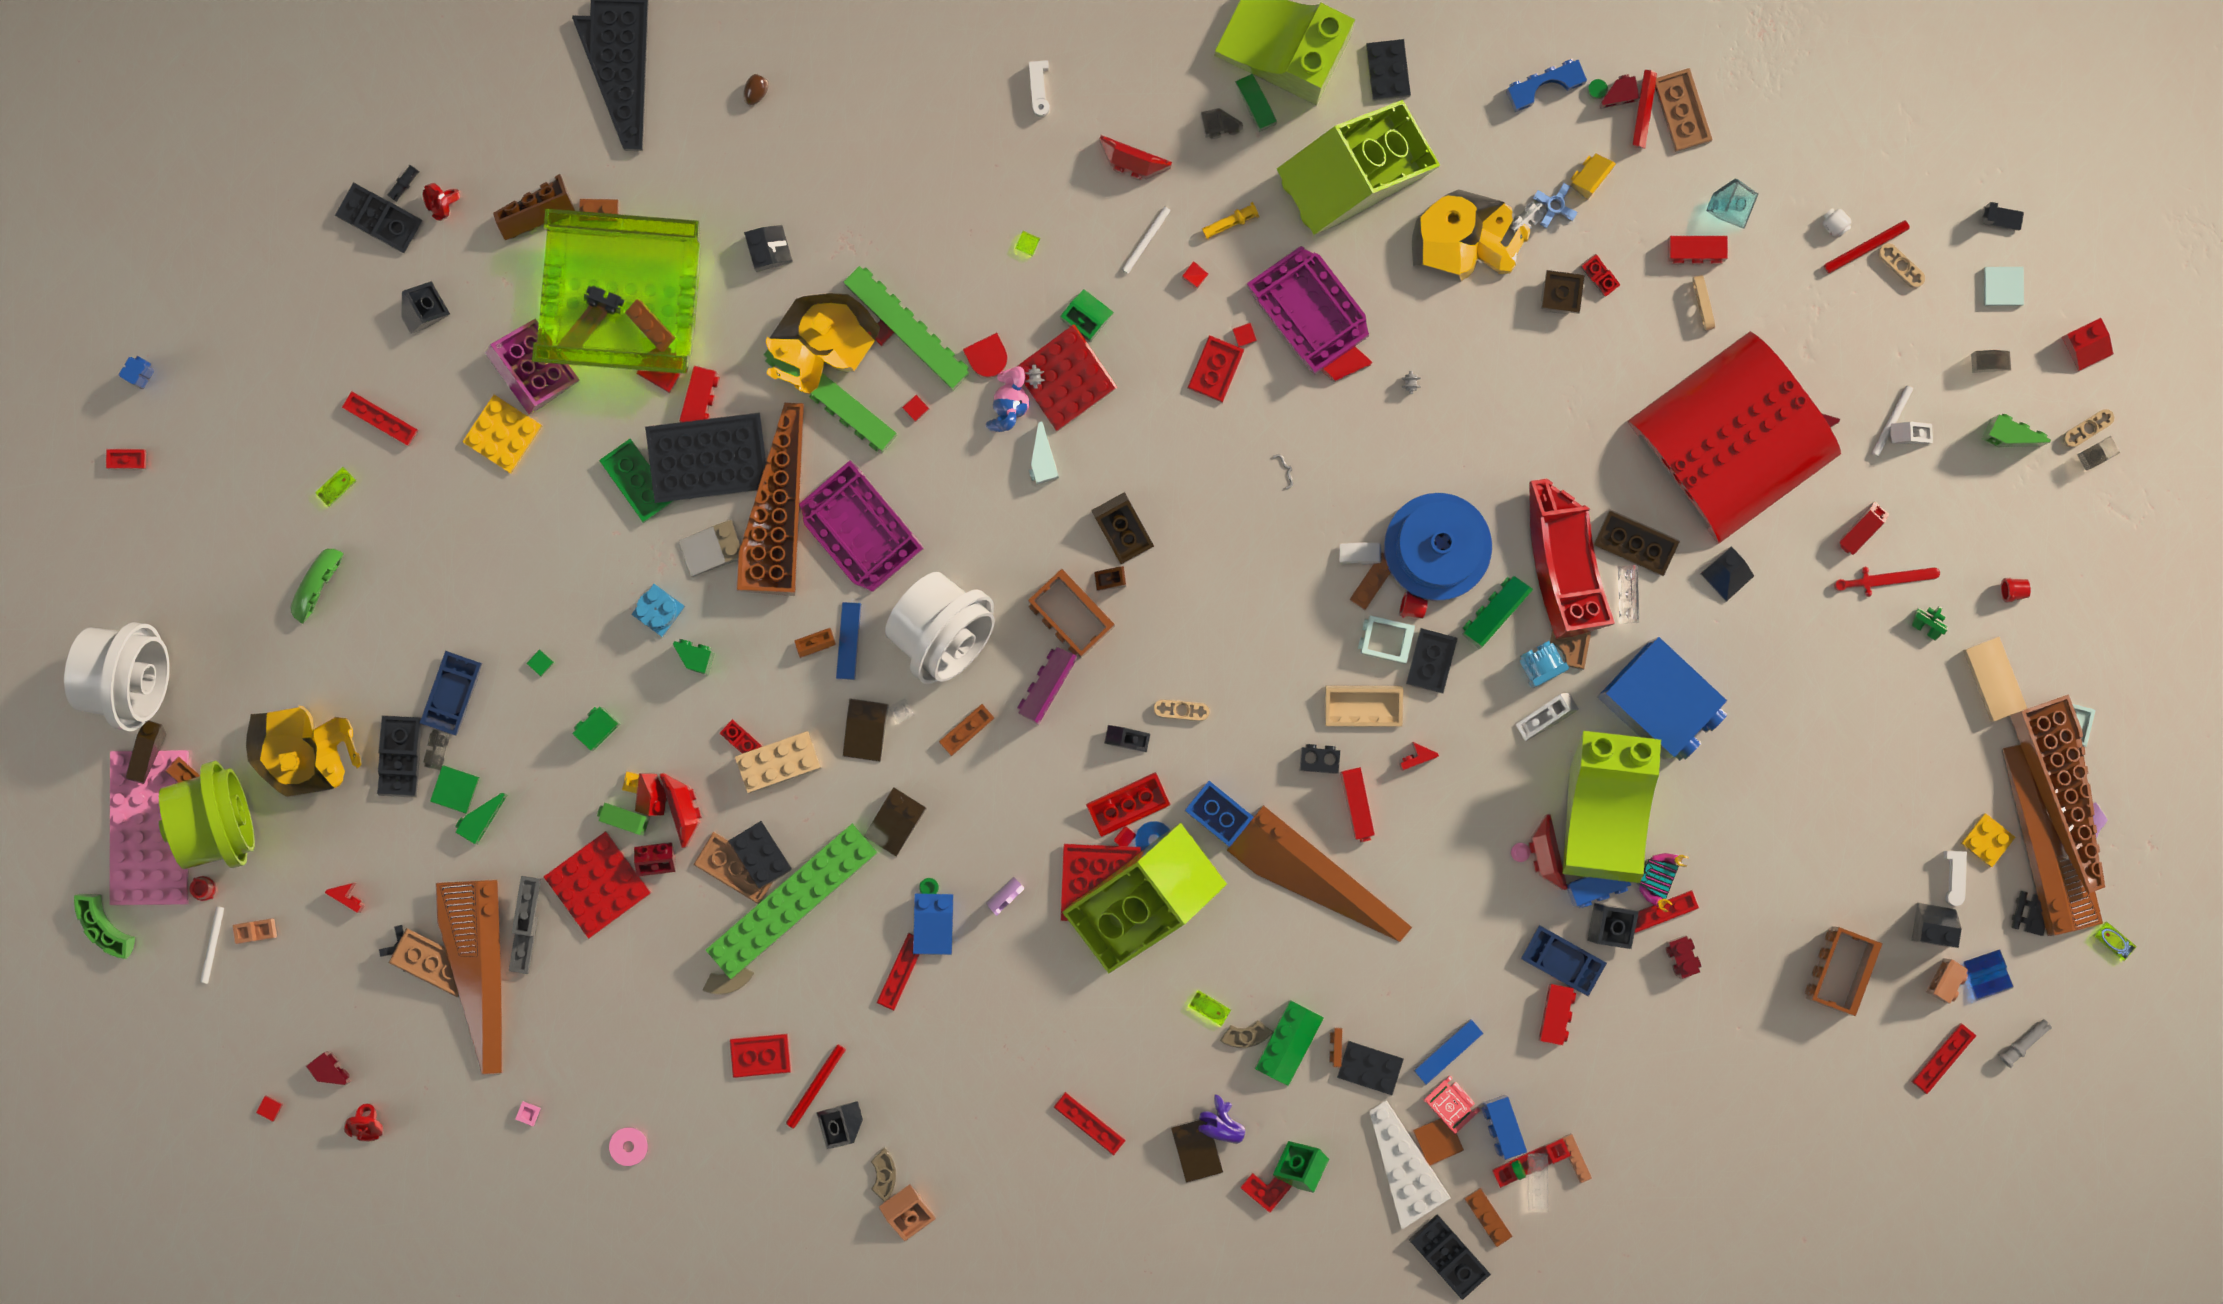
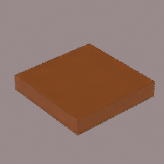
M1441 1118L1413 1130L1429 1166L1464 1151L1457 1133L1454 1134Z

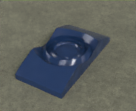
M445 651L420 723L457 736L476 686L482 663Z
M1540 925L1521 957L1522 960L1588 997L1607 964L1605 961Z

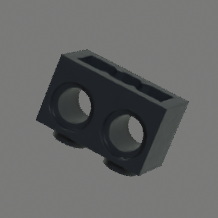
M1306 744V747L1301 748L1299 771L1339 773L1340 750H1336V746H1325V749H1318L1317 745ZM1307 753L1315 754L1316 760L1314 763L1306 762L1305 755ZM1327 754H1332L1335 757V762L1332 765H1328L1324 761V757Z

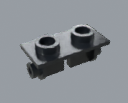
M588 286L586 293L589 295L584 294V301H587L586 304L592 307L600 306L610 314H620L618 306L622 307L625 301L621 299V296L609 292L607 298H604L606 290L595 286Z

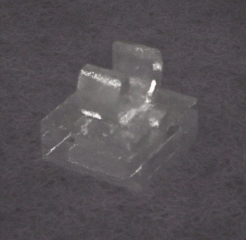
M906 698L888 707L897 724L914 716Z

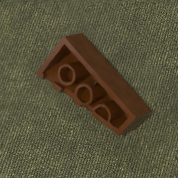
M561 174L555 176L553 182L541 184V189L538 191L524 194L521 201H513L493 213L504 240L515 238L519 234L532 231L536 227L551 223L553 220L567 216L575 211Z

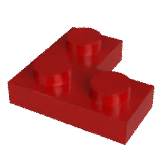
M1252 1173L1240 1188L1270 1213L1292 1186L1276 1177L1267 1185Z

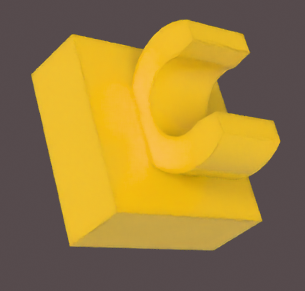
M626 771L622 790L637 794L639 774Z

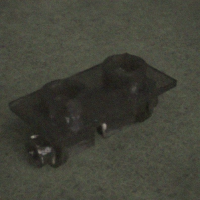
M432 730L427 746L433 747V750L426 749L423 761L425 763L424 767L441 770L446 747L449 743V733Z

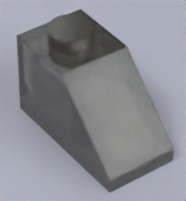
M1983 350L1975 351L1971 354L1972 373L2011 370L2010 351Z
M2110 436L2078 453L2077 456L2087 471L2119 454L2120 451Z

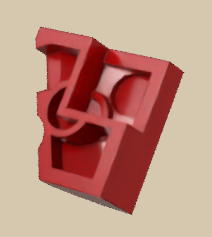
M1353 347L1320 371L1336 382L1366 366H1371L1372 361L1358 348Z

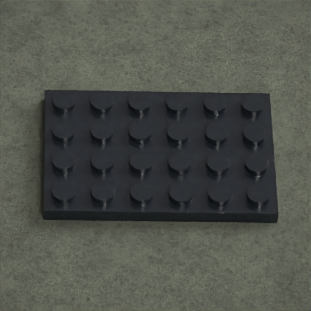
M760 412L645 426L655 503L758 490L766 466Z

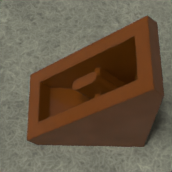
M1124 566L1094 572L1097 591L1126 587Z

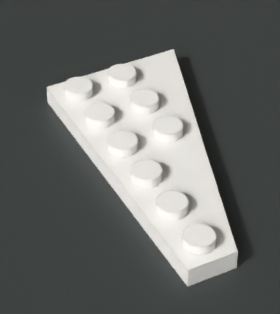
M1386 1100L1370 1110V1115L1401 1229H1404L1449 1200L1450 1196Z

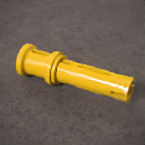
M1251 202L1249 206L1240 210L1236 209L1234 214L1203 227L1202 230L1206 239H1209L1238 224L1244 225L1246 221L1254 217L1259 218L1260 216L1254 203Z

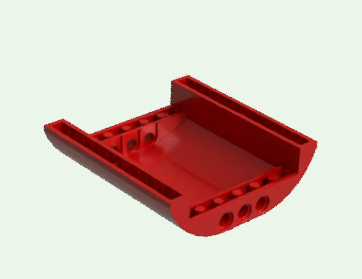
M1751 331L1627 421L1638 437L1640 435L1644 437L1710 526L1707 530L1717 544L1721 543L1841 455L1838 441L1817 406L1779 356L1759 336Z

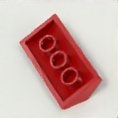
M1155 772L1091 801L1086 806L1102 837L1170 806V802Z

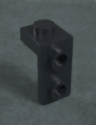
M1990 202L1984 206L1982 211L1983 224L2017 231L2021 230L2024 212L1998 207V203Z

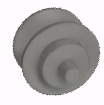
M1032 365V369H1029V372H1025V374L1029 375V379L1026 382L1034 385V388H1038L1037 384L1045 381L1040 375L1044 371H1040V368Z
M1409 371L1408 375L1401 378L1405 381V385L1402 388H1406L1409 394H1413V391L1421 387L1417 385V380L1421 379V377H1417L1416 374H1413V371Z

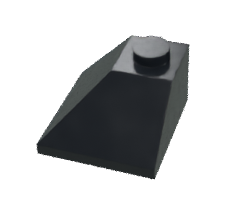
M432 281L402 291L401 317L411 334L426 329L450 315Z
M1732 546L1700 573L1726 602L1754 577L1745 560Z
M858 1101L816 1112L826 1149L855 1142L863 1121Z

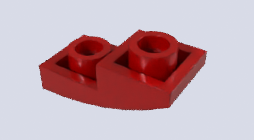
M1594 254L1580 265L1605 297L1620 286L1615 276L1606 268L1597 254Z
M733 719L720 732L742 754L762 747L758 741Z

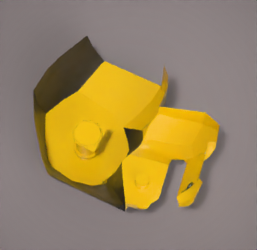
M1458 189L1443 196L1417 218L1412 235L1413 266L1426 265L1455 273L1460 276L1462 281L1473 273L1479 259L1499 274H1510L1516 266V256L1524 242L1528 241L1530 229L1525 224L1520 226L1509 246L1504 247L1500 242L1513 221L1511 207L1503 201Z
M827 293L796 298L771 337L768 338L767 336L766 344L774 358L799 368L800 376L795 377L777 368H769L767 375L775 380L780 378L793 384L800 392L810 394L818 388L825 363L838 371L854 372L874 343L880 327L868 310L848 294Z
M298 705V708L251 714L246 736L248 762L267 783L286 797L334 789L343 782L345 773L337 751V745L340 742H345L352 765L357 769L362 764L360 754L354 748L352 741L353 728L347 718L334 717L314 729L312 715L304 706Z

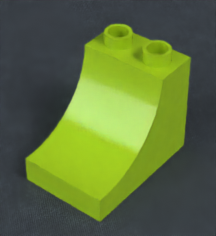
M1240 0L1215 50L1214 56L1317 106L1350 40L1355 19L1321 2L1318 5H1306L1290 0Z
M1583 731L1569 772L1563 874L1640 883L1644 874L1650 811L1659 777L1661 740Z
M1180 823L1153 841L1110 877L1074 901L1062 913L1109 974L1185 925L1227 883L1194 841L1193 837Z

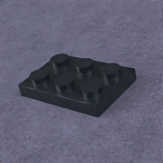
M1404 39L1366 43L1372 100L1410 97L1411 92Z
M1420 628L1406 684L1443 694L1458 638Z
M762 821L728 840L759 890L792 870Z
M1348 1041L1337 1078L1393 1095L1404 1058Z

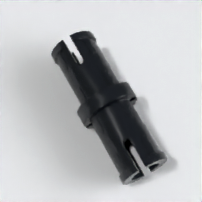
M409 164L403 175L396 179V184L387 195L397 202L404 191L410 188V183L419 171Z

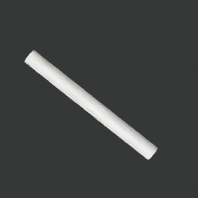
M1164 206L1122 268L1124 272H1130L1170 213V209Z
M1906 385L1872 451L1873 455L1879 457L1890 435L1891 424L1896 423L1913 390L1912 387Z
M216 907L201 983L208 984L224 911L222 907Z

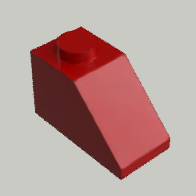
M639 773L635 811L648 816L664 815L666 795L657 774Z

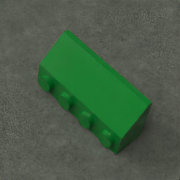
M1513 576L1511 579L1507 577L1500 585L1503 588L1498 593L1494 591L1487 599L1490 603L1486 607L1482 605L1475 613L1477 615L1476 619L1473 622L1469 620L1464 625L1463 629L1465 631L1462 635L1478 649L1487 643L1532 592L1533 589L1517 577Z
M1289 1000L1255 1069L1289 1086L1324 1017Z

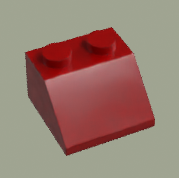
M2102 318L2062 337L2078 371L2114 354L2110 334Z

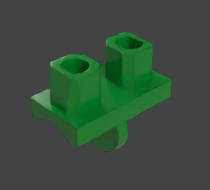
M1938 606L1936 610L1929 607L1926 612L1917 608L1912 622L1914 628L1921 631L1925 624L1931 626L1927 636L1935 641L1941 634L1945 635L1948 631L1947 625L1942 623L1946 617L1940 614L1942 611L1941 607Z

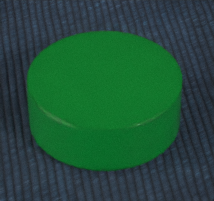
M1601 79L1593 80L1588 86V93L1594 99L1603 98L1608 90L1606 82Z
M926 878L921 881L919 889L921 894H937L939 885L935 879Z
M1520 1161L1512 1162L1511 1165L1517 1179L1522 1180L1526 1178Z

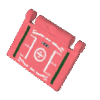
M1449 1075L1424 1101L1449 1129L1456 1134L1480 1112V1108L1477 1107L1473 1112L1470 1110L1475 1103L1456 1082L1451 1086L1447 1084L1452 1079Z

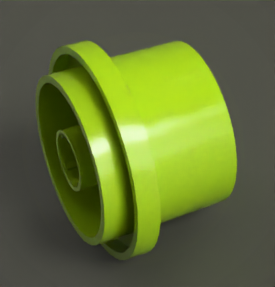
M211 761L202 764L199 777L160 788L159 807L162 820H159L160 833L164 842L169 843L173 856L182 869L223 859L230 868L246 864L247 853L252 852L255 847L254 830L243 789L232 769L224 770L218 761Z

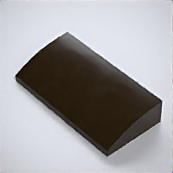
M1609 509L1596 537L1594 546L1664 576L1680 541Z

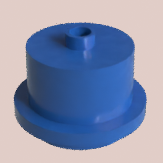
M1430 493L1407 502L1394 515L1385 534L1384 555L1393 578L1407 592L1426 600L1443 601L1465 594L1482 579L1491 560L1492 538L1484 517L1468 501L1452 494Z

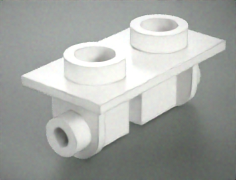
M1539 202L1529 203L1520 215L1513 218L1509 229L1514 230V234L1523 224L1531 229L1532 227L1528 222L1531 221L1536 225L1545 216L1546 210L1541 207L1542 204Z

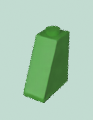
M604 803L603 806L600 805L597 813L598 821L643 836L650 820L648 816L609 803Z

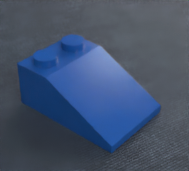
M915 894L913 954L952 955L953 894Z

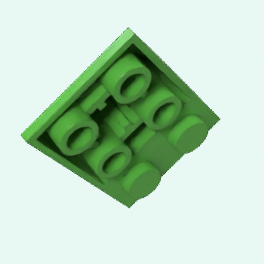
M1999 414L1991 418L1981 438L1997 447H2038L2051 442V439L2047 438V434L2041 431L2034 432L2029 429V425L2023 422L2018 424L2012 421L2013 418L2007 414Z

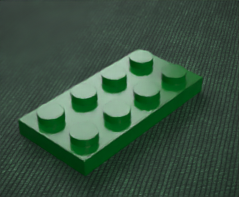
M631 438L599 460L643 523L674 502H654L650 465Z

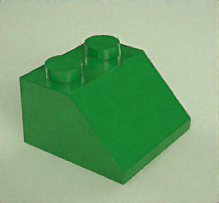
M1288 1141L1273 1176L1297 1189L1314 1193L1329 1158L1319 1148Z

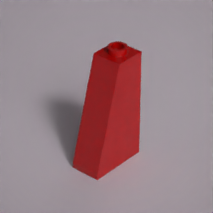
M1361 767L1341 771L1340 776L1355 840L1360 839V843L1370 841L1371 836H1374L1375 833Z

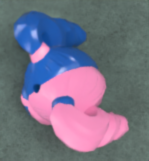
M1021 367L1008 369L1000 372L997 376L998 380L1006 385L1000 387L994 395L993 409L999 417L986 423V427L990 431L1004 432L1011 430L1016 423V418L1025 415L1029 409L1030 401L1022 388L1026 377L1024 369Z

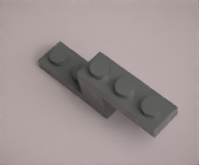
M521 876L512 927V933L515 935L509 971L529 974L538 920L535 913L541 883L540 878Z

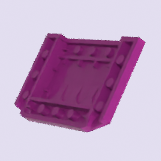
M1302 246L1247 283L1252 296L1313 374L1318 373L1369 337L1365 313L1322 257L1315 252L1312 253Z
M851 460L799 503L803 514V522L808 530L854 584L872 592L924 549L917 537Z

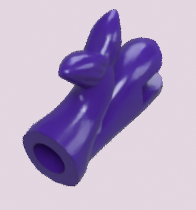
M1215 1094L1214 1104L1217 1116L1212 1112H1201L1199 1120L1207 1122V1125H1200L1199 1131L1216 1140L1233 1144L1242 1142L1245 1136L1244 1126L1232 1120L1228 1115L1232 1104L1224 1102L1219 1095Z

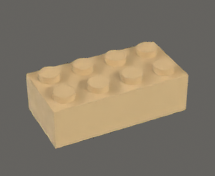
M808 731L735 756L748 794L821 768Z

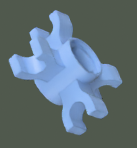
M1564 183L1557 196H1552L1551 198L1539 190L1536 192L1533 199L1546 205L1547 211L1540 225L1547 228L1553 216L1562 214L1571 221L1574 220L1578 212L1566 207L1564 197L1571 186ZM1552 201L1558 202L1560 209H1552L1550 203Z

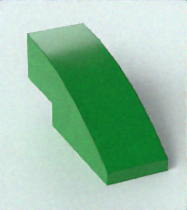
M1250 74L1235 81L1259 132L1276 125L1277 120L1254 75Z

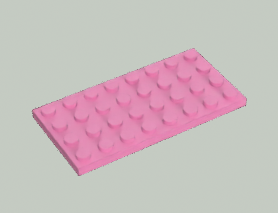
M110 751V905L188 904V868L182 869L178 865L169 843L164 842L160 833L159 820H162L159 807V791L162 787L177 783L165 770L177 757H180L189 765V751H159L144 784L125 778L132 751Z

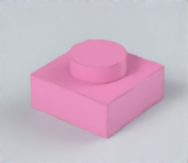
M522 1101L515 1120L535 1126L541 1108Z

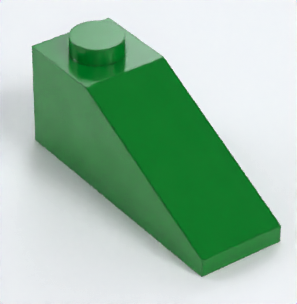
M500 793L467 814L464 818L461 817L455 826L457 828L455 833L474 844H478L508 795Z

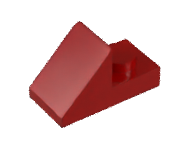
M1412 742L1417 757L1414 758L1413 754L1402 758L1403 762L1399 763L1401 770H1405L1439 757V755L1435 751Z
M356 883L325 891V894L357 913H361L365 907L360 904L362 900L356 896L351 895L349 897Z

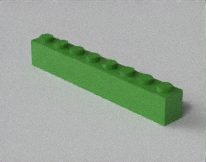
M859 266L843 282L844 285L879 319L895 332L894 334L954 391L969 375L967 371L969 367L962 360L958 362L954 358L955 354L948 347L944 349L940 345L942 341L934 333L930 335L926 331L928 327L919 320L917 322L912 318L914 314L907 307L903 309L899 305L901 301L894 294L890 296L885 291L887 287L881 281L876 282L871 278L873 274L866 267L862 269Z
M769 349L763 354L767 358L765 362L772 368L777 366L781 371L795 377L800 376L799 368L774 358ZM821 374L818 388L810 393L809 398L817 404L819 402L826 406L824 408L825 411L832 416L836 414L840 417L839 422L846 428L851 426L855 430L854 434L861 440L866 438L873 450L884 452L895 439L897 433L826 375Z

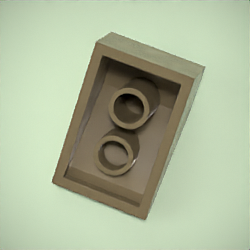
M732 520L717 524L679 540L691 577L739 559L741 543Z

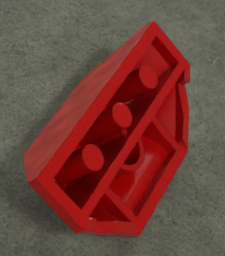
M1103 135L1099 138L1108 162L1116 172L1123 174L1125 171L1130 173L1132 178L1141 180L1142 178H1151L1171 169L1172 162Z
M662 773L660 778L682 848H686L700 824L699 819L702 818L699 807L696 808L693 801L696 800L694 789H690L688 785Z
M1547 814L1531 836V842H1528L1530 853H1534L1536 860L1533 861L1534 871L1561 890H1567L1551 814Z

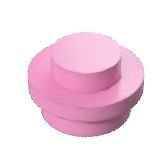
M1517 843L1511 849V856L1517 862H1524L1530 856V849L1524 843Z

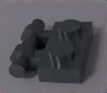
M2020 891L2019 898L2016 899L2015 915L2013 914L2011 919L2013 920L2011 928L2019 930L2020 923H2024L2023 931L2044 936L2045 924L2038 895L2033 894L2031 901L2026 900L2028 892ZM2025 906L2029 907L2027 918L2022 917Z

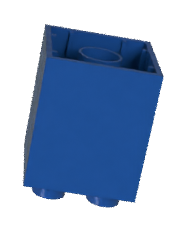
M1660 637L1648 641L1597 696L1639 737L1661 740L1660 756L1664 760L1675 757L1679 761L1683 758L1686 760L1701 744L1694 736L1701 729L1705 733L1709 730L1713 731L1727 716L1721 709L1727 700Z

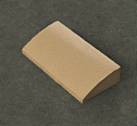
M2000 637L1963 650L1991 722L2027 709Z
M1325 686V726H1402V686Z

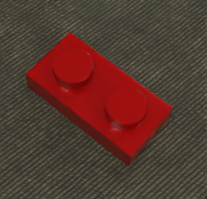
M106 449V468L146 469V450Z

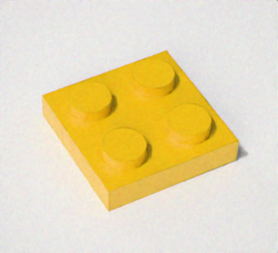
M1984 813L1961 844L1988 866L1993 867L2016 837Z

